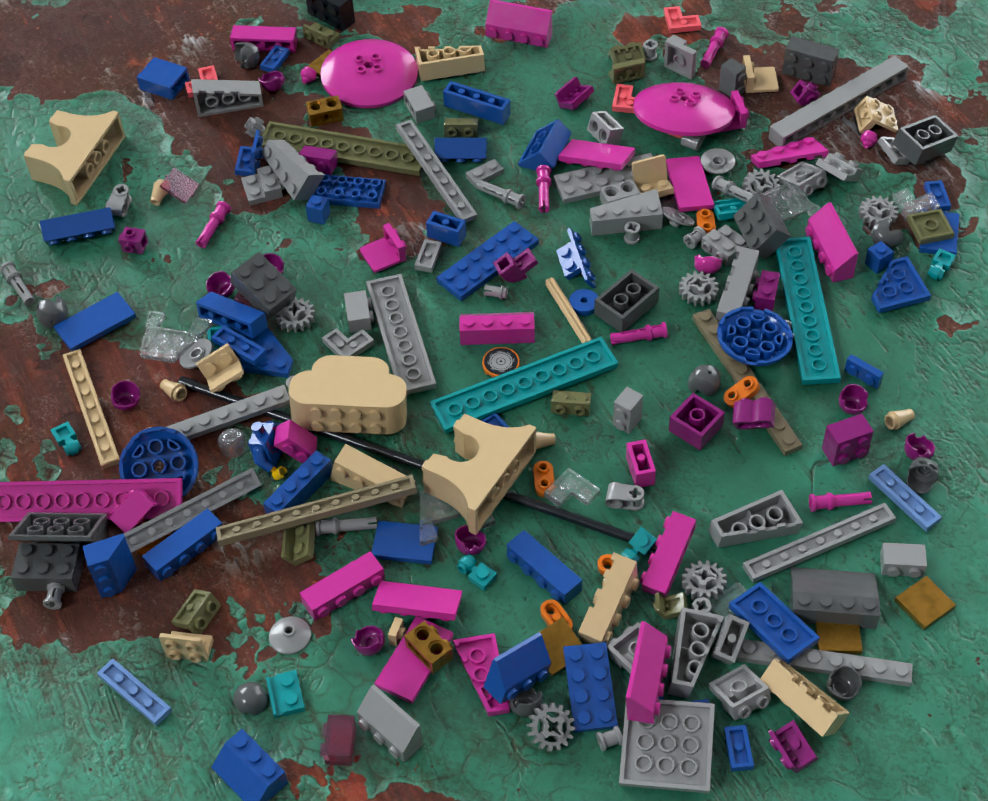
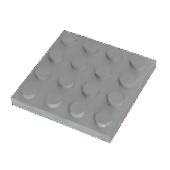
M658 699V702L661 703L660 715L655 716L654 724L627 720V707L625 706L619 786L710 793L715 704Z

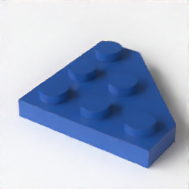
M906 256L890 261L886 272L883 274L878 287L872 295L871 301L878 313L929 301L931 294L910 259Z
M269 328L254 339L244 336L267 351V354L255 366L238 357L244 372L289 378L293 360Z

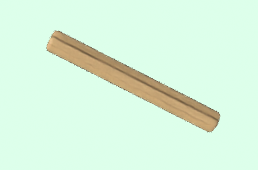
M552 277L547 279L546 286L581 343L592 340L556 280Z

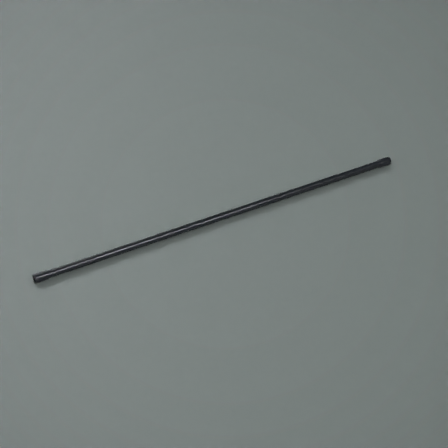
M181 376L178 380V383L183 384L187 390L196 391L230 404L244 399L224 391L211 393L209 386ZM276 409L261 414L281 422L291 420L290 414ZM310 431L422 470V465L425 462L342 432ZM509 490L503 497L507 501L625 542H629L635 535ZM656 543L651 549L653 552L657 550Z

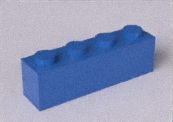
M452 81L449 82L443 91L445 107L502 125L505 124L511 115L510 99Z
M110 207L40 221L43 240L49 246L58 245L60 241L65 240L67 242H74L80 237L85 239L94 238L95 234L100 233L102 235L112 234V231L116 230Z
M214 292L208 293L196 302L200 318L219 326L224 325L249 338L254 339L268 328L265 312Z
M316 450L263 503L265 513L268 514L304 504L331 476L333 469L331 459Z
M207 508L145 553L142 558L146 567L160 582L170 577L174 571L186 565L190 559L202 553L213 542L218 541L216 527L223 526L222 522Z
M525 530L506 544L508 559L512 563L518 564L525 575L535 579L537 585L542 589L545 588L557 602L560 601L565 606L582 591V579Z

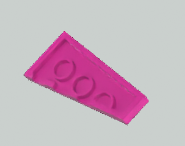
M806 137L803 140L790 142L784 146H776L767 151H759L757 154L751 155V162L758 168L781 165L782 161L794 163L797 162V159L806 158L807 160H812L814 156L822 155L824 158L827 157L829 150L813 137Z
M495 633L453 640L454 647L487 715L494 716L510 713L508 700L500 704L483 687L493 659L499 656Z

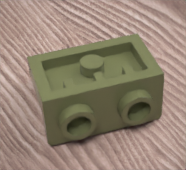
M316 22L311 26L306 24L302 26L304 38L328 49L341 38L340 33Z
M630 42L625 46L616 45L610 48L608 57L611 58L613 65L641 58L646 62L641 42Z
M641 58L612 65V70L609 71L612 83L617 84L644 78L645 61Z
M445 118L444 137H478V118Z
M553 390L551 413L589 416L591 393Z
M310 522L284 529L282 559L297 566L313 558L316 523Z
M194 589L171 622L175 627L189 629L194 634H202L221 607V604L211 592Z

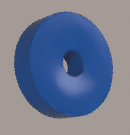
M580 289L571 294L569 303L577 315L589 316L594 313L595 299L598 296L591 290Z

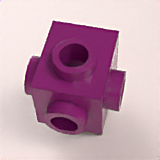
M801 79L790 91L796 99L795 101L801 106L809 105L821 95L817 90L816 84L811 81L808 83Z
M125 227L118 238L122 251L127 253L143 254L149 242L146 231L138 228Z

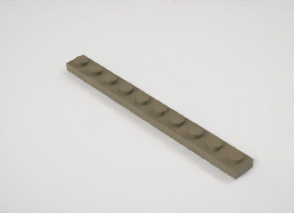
M710 309L693 314L692 320L735 384L747 376L756 378L748 365L732 359L721 348L717 338L719 322ZM761 384L759 392L750 398L751 401L758 400L761 397L770 398ZM776 407L774 427L766 428V430L783 455L786 456L801 450L802 443Z
M408 475L216 527L217 540L221 547L417 493L413 475Z

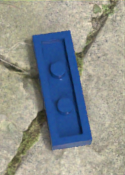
M224 325L211 337L212 342L221 347L228 343L238 357L254 366L267 354L265 348Z

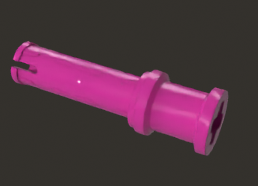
M716 28L715 35L710 39V46L700 62L703 68L710 67L718 49L723 47L724 40L729 36L726 28Z
M540 165L536 168V174L538 175L536 185L539 187L538 210L543 213V207H545V213L550 210L549 187L552 183L550 179L551 168L547 165Z
M224 201L217 202L216 209L210 214L209 222L196 240L197 246L200 248L207 246L217 227L224 223L226 214L230 213L231 207Z
M665 322L653 326L648 324L640 329L610 333L612 345L644 339L652 341L654 338H668Z
M870 491L833 495L830 492L826 493V495L818 496L809 494L808 502L810 511L815 512L818 509L832 510L840 506L872 504V500H869V498H872Z

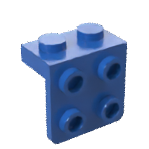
M256 130L252 147L240 146L235 166V175H254L257 172V168H260L261 161L259 159L263 158L261 153L263 150L261 148L263 136H260V130Z

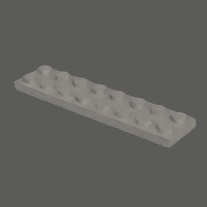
M402 274L366 281L393 375L404 380L407 395L437 388Z

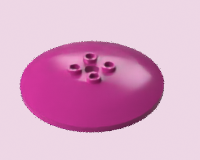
M363 39L346 43L332 51L321 67V82L325 91L330 96L338 95L340 103L355 108H379L398 102L404 98L403 91L414 88L418 79L417 63L410 52L398 44L379 39Z
M684 82L662 83L648 87L636 96L633 107L635 115L645 125L664 133L679 136H702L719 132L732 123L735 115L733 103L724 94L703 85Z

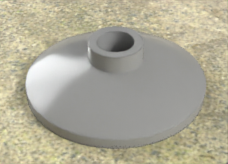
M714 148L703 153L701 164L710 173L725 174L734 168L735 157L725 149Z
M671 207L662 208V213L670 220L669 223L672 226H693L695 223L684 212H679V210Z
M198 339L189 344L180 355L179 361L182 367L186 369L197 367L196 362L211 354L213 345L210 340Z
M293 616L278 620L272 626L269 633V641L273 649L285 655L296 654L302 651L311 639V630L307 622Z

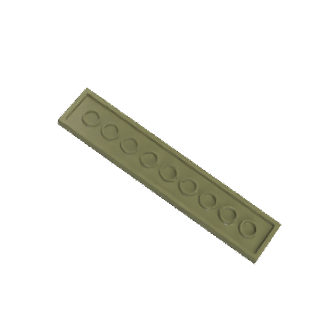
M272 121L268 122L262 134L263 145L261 148H264L268 140H285L297 152H300L305 145L337 150V162L415 176H420L423 169L408 146L403 143Z

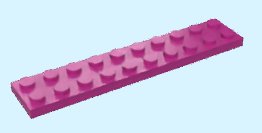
M183 478L0 482V522H20L28 512L107 513V518L110 520L109 518L112 516L111 511L114 507L122 504L126 500V494L131 489L135 490L136 488L142 489L158 504L146 518L153 519L183 503Z

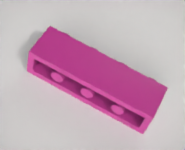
M233 25L230 42L232 50H235L236 43L249 42L255 44L259 51L270 52L275 45L290 49L291 53H295L298 36L295 27Z
M675 511L672 512L670 517H666L663 525L665 531L663 535L660 534L656 541L657 550L655 553H651L648 560L650 565L648 571H644L640 579L643 591L653 595L660 592L663 597L668 596L696 529V519Z
M370 551L300 592L302 604L315 621L326 617L337 607H342L354 597L361 596L369 588L378 586L381 581L385 580L384 568Z

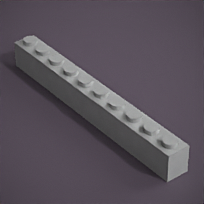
M896 56L885 60L878 66H874L871 70L860 74L855 79L837 87L816 101H812L809 105L798 109L777 123H773L769 129L768 139L776 146H784L790 142L799 141L853 110L866 96L874 98L905 80L909 66Z

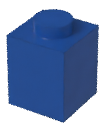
M311 195L306 205L309 222L325 224L331 213L328 198Z
M880 241L868 248L865 264L878 274L888 268L894 251L884 242Z

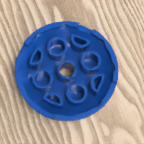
M752 306L736 308L725 314L719 322L717 338L721 348L732 359L749 366H769L781 361L790 352L793 334L788 323L778 314L767 309L764 311L753 309L754 307Z
M151 427L135 434L125 449H123L119 461L121 479L183 478V497L193 487L199 469L198 456L190 440L182 433L168 427ZM162 461L165 464L164 469L158 472L156 465Z

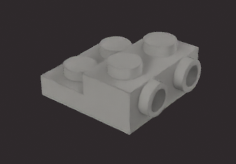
M672 35L665 41L664 67L692 79L695 76L697 51L687 47L686 40Z
M839 152L835 154L828 153L825 159L818 158L816 162L817 166L843 181L857 182L863 172V169L859 168L860 164L853 160H845V156Z
M803 161L776 176V179L780 180V184L789 187L791 194L801 198L811 195L815 189L822 188L827 183L826 170Z
M270 165L257 168V174L241 178L249 206L283 198L282 190H285L284 185L278 180L279 178Z
M726 224L719 230H711L702 237L701 248L713 257L722 259V263L726 266H729L733 259L736 260L738 246L749 248L744 237Z
M639 622L634 626L627 627L621 636L617 639L613 638L607 644L608 657L620 669L624 667L630 674L641 625Z
M745 664L709 683L710 691L722 702L723 709L734 720L740 717L742 719L749 717L751 711L758 707L763 709L771 701L769 687Z

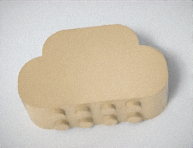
M338 355L324 356L313 364L312 371L300 372L290 381L291 420L307 431L393 434L402 430L406 424V383L402 378L389 374L387 363L379 358Z

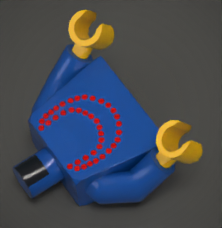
M272 421L265 423L255 422L251 426L253 433L248 442L254 463L267 472L271 471L272 477L275 480H280L287 473V469L284 466L275 468L282 453L280 449L274 446L275 429L280 423Z

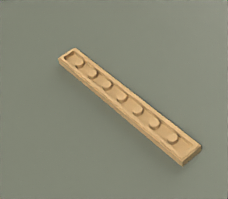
M81 349L63 354L102 470L117 465L120 458Z

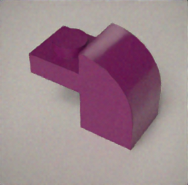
M527 248L515 258L507 252L494 261L493 264L504 280L507 282H518L527 278L525 273L536 266L538 261L532 251Z

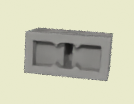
M606 111L592 112L587 130L600 143L619 146L624 128Z
M630 179L601 187L600 201L603 205L640 194V191L634 180Z

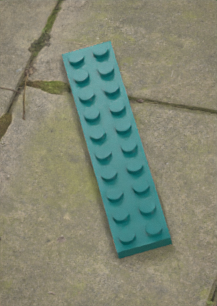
M810 237L788 238L775 253L788 318L792 323L791 331L795 335L793 343L802 385L840 383L841 375Z
M598 337L430 401V407L443 431L447 434L454 431L453 426L456 420H460L464 413L478 420H483L491 414H499L553 393V390H561L618 368V361L603 338Z

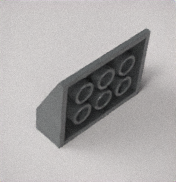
M28 512L8 535V540L30 543L91 544L108 538L107 513Z
M791 567L790 610L805 624L816 625V622L859 625V628L876 629L880 617V606L875 573Z

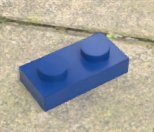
M275 45L260 64V69L267 72L277 71L290 55V49Z
M942 180L925 182L924 189L931 209L950 210L951 203Z
M852 354L847 358L846 372L876 389L881 385L884 372Z
M746 725L724 727L731 772L753 770L754 763Z

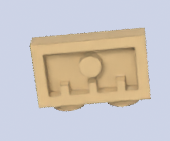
M750 55L743 56L742 64L746 66L745 74L747 75L744 81L745 93L777 92L779 86L775 67H754V62H751Z
M866 96L854 108L860 133L863 134L864 131L872 129L875 124L895 133L898 131L897 120L891 105H886L876 98L873 99Z
M664 154L632 162L633 180L640 193L657 189L659 197L674 194V188L667 179L666 156Z
M228 343L196 362L197 367L207 379L211 393L223 390L228 383L239 380L244 374L239 358Z
M172 631L171 634L160 633L159 635L166 657L172 660L186 659L195 663L200 661L208 662L214 641L213 636Z

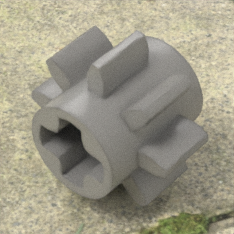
M250 117L244 126L247 129L245 133L254 138L256 130H260L261 136L265 130V126H263L264 121L259 117Z

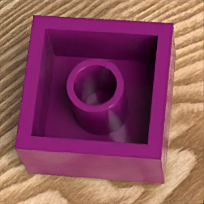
M692 393L670 416L669 431L698 450H701L723 427L725 412Z
M863 414L827 425L822 450L832 466L844 465L850 460L860 459L868 455L874 431Z

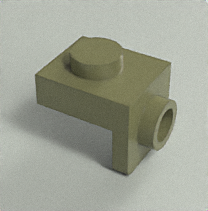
M660 592L655 593L654 610L664 620L679 617L682 607L687 608V596L684 593L663 597Z

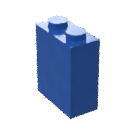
M156 57L137 76L140 90L173 100L183 89L185 82L190 80L187 67Z

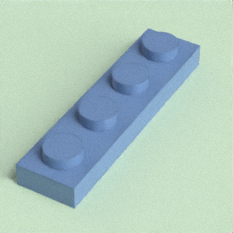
M883 464L869 474L868 479L925 532L941 521L942 517L886 465Z
M111 659L97 672L100 679L156 727L172 712L170 706L114 659Z

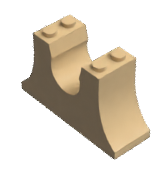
M57 110L49 120L57 147L31 144L23 155L32 180L47 183L63 190L69 196L71 204L78 205L126 137L119 112L110 111L101 115L84 116Z
M464 413L460 420H456L453 426L455 434L454 443L455 452L469 461L456 462L446 456L433 454L422 465L424 492L454 507L466 520L469 532L476 535L535 455L536 427L530 424L522 427H500L485 423Z

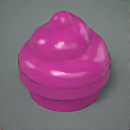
M306 66L301 70L303 84L315 81L317 72L314 69Z
M870 130L864 131L860 137L863 147L868 149L875 145L878 141V135Z

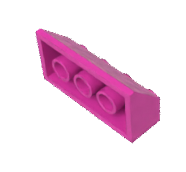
M490 0L485 23L486 36L547 48L552 37V10Z
M829 202L808 219L805 232L812 241L813 249L818 253L820 263H823L826 275L831 278L832 282H838L853 278L858 252L832 203Z
M534 312L460 314L461 345L535 343Z
M641 621L626 694L627 720L654 724L655 716L660 715L661 703L658 702L659 696L663 697L664 694L662 678L667 677L668 664H665L666 658L670 659L672 647L668 645V637Z

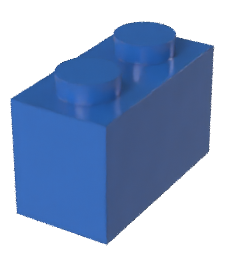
M433 211L426 222L428 238L460 247L467 235L466 220Z

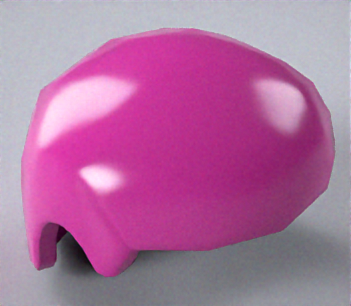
M697 255L694 257V266L699 273L703 271L704 275L708 273L712 275L721 269L722 259L713 256L701 257V255Z

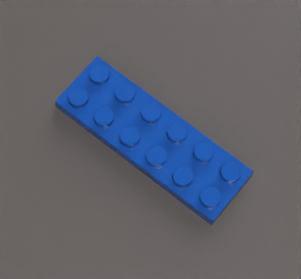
M513 221L437 276V283L462 301L499 274L493 264L494 261L507 252L515 258L527 248L532 250L539 244V239Z

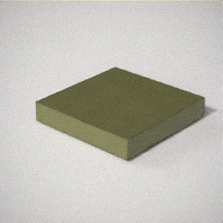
M942 209L907 215L906 220L919 245L954 238L955 233Z

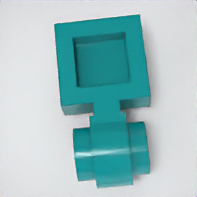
M939 248L932 259L927 275L936 281L938 279L942 280L945 271L950 269L956 255Z
M68 421L50 429L59 447H63L67 456H74L82 450L76 433Z
M640 527L628 542L634 548L629 549L627 547L621 555L638 563L641 558L638 556L639 552L646 556L655 545L657 539Z
M470 554L464 555L458 561L457 569L462 574L469 573L468 580L485 591L497 578V573L482 562L476 567V559Z

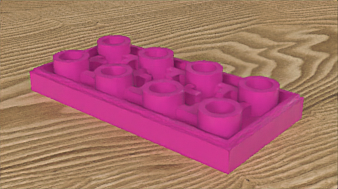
M572 139L558 155L559 161L566 162L567 164L576 163L582 166L590 165L597 166L600 169L610 168L614 171H620L634 156L635 148Z
M700 157L666 159L667 172L670 183L674 188V196L679 212L714 209V202Z
M381 581L372 603V610L379 611L380 613H397L402 616H420L424 619L437 618L443 621H454L462 599V590Z
M418 616L415 617L405 633L406 635L421 622L425 621L429 626L433 625L437 629L439 636L443 640L447 639L450 642L454 636L452 631ZM403 636L374 684L379 689L413 704L431 672L406 647L405 637ZM437 651V652H434L433 654L438 655V654H440L441 652Z

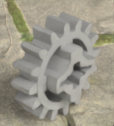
M761 168L760 172L756 169L753 170V173L748 172L747 177L743 180L742 189L754 195L759 192L775 201L780 193L781 185L778 184L779 179H774L775 173L770 175V170L763 172V168Z
M872 196L871 200L866 198L865 202H861L858 212L860 214L859 218L863 219V224L868 222V227L875 225L878 221L889 218V227H891L898 217V206H894V201L889 202L888 197L882 199V196H879V198Z
M694 271L693 275L687 273L686 277H682L681 282H679V295H682V300L687 299V304L693 302L694 306H697L698 303L704 306L705 302L711 304V300H716V295H718L719 283L715 282V277L710 278V273L703 275V271L700 274Z
M295 297L291 303L276 313L275 316L277 324L281 326L282 330L287 328V332L294 330L297 333L298 329L304 331L305 326L310 328V323L315 322L314 317H316L314 305H310L309 300L304 302V298L297 300Z
M701 560L698 561V565L691 563L690 569L685 568V574H682V589H685L686 595L691 594L692 600L696 597H704L710 601L711 597L717 600L718 594L723 595L724 589L727 588V575L723 573V568L717 569V563L710 565L709 560L705 564H702Z
M552 702L548 708L547 704L544 703L541 704V709L534 708L536 715H529L532 723L526 724V726L531 728L532 731L527 734L528 736H534L533 744L539 742V749H543L546 746L547 751H552L554 746L555 750H561L560 744L567 746L566 739H573V736L569 733L575 730V727L570 726L574 718L567 717L570 711L566 710L563 712V705H558L555 708V703ZM547 712H554V713H556V714H558V715H556V716H554V717L552 718V717H550L549 715H547L546 713H547ZM548 723L554 724L552 726V729L554 731H548V728L550 727ZM551 736L556 741L548 742L544 739Z

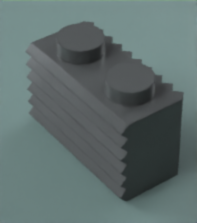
M730 58L721 65L719 90L730 97L731 91L738 90L741 96L745 91L746 66Z

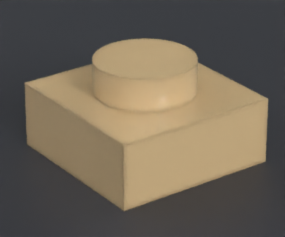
M394 618L388 633L389 645L397 647L406 633L402 618Z

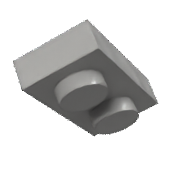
M880 137L878 143L891 162L895 165H908L910 160L892 144L895 138Z
M493 159L466 172V178L475 187L478 179L488 182L504 174V169Z
M424 239L414 265L415 270L433 272L442 248V242Z

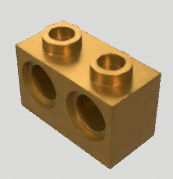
M338 95L306 102L311 127L344 121Z
M425 621L404 635L406 647L432 674L453 659V647L447 639L443 640L439 636L437 629L433 625L429 626ZM437 651L441 652V653L438 654V655L433 654L434 652H437Z

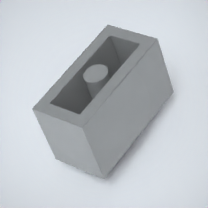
M422 85L403 91L404 103L417 124L435 118L436 104L430 100L429 92L425 91Z
M366 290L344 293L350 333L359 332L362 329L364 331L372 330L371 322H374L373 311L368 309L372 308L371 298L366 296Z
M626 387L614 401L613 425L618 430L629 434L642 419V394Z
M883 543L880 551L881 575L891 577L909 576L912 578L924 577L927 568L925 545Z
M731 614L724 617L710 657L728 665L735 663L750 622Z

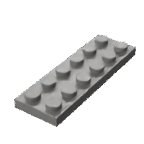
M651 153L632 157L620 171H614L610 168L600 169L597 166L553 175V181L563 204L600 196L601 187L633 179L632 162L653 156Z

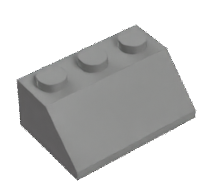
M373 684L357 710L358 724L364 731L369 730L378 744H384L388 747L389 753L395 759L400 758L405 763L423 746L420 724Z

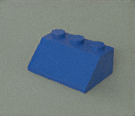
M559 119L536 130L518 165L535 171L538 166L547 165L552 170L557 165L558 155L569 142L570 130Z
M434 138L435 154L440 162H449V159H456V162H466V159H473V162H483V158H487V138Z
M124 533L83 546L88 569L101 598L112 597L122 592L137 570Z
M538 632L493 659L483 687L500 704L507 700H513L520 692L528 691L533 684L538 681L543 682L548 677L551 661L542 634Z
M243 729L238 731L224 744L212 765V769L242 801H269L288 784L285 771Z

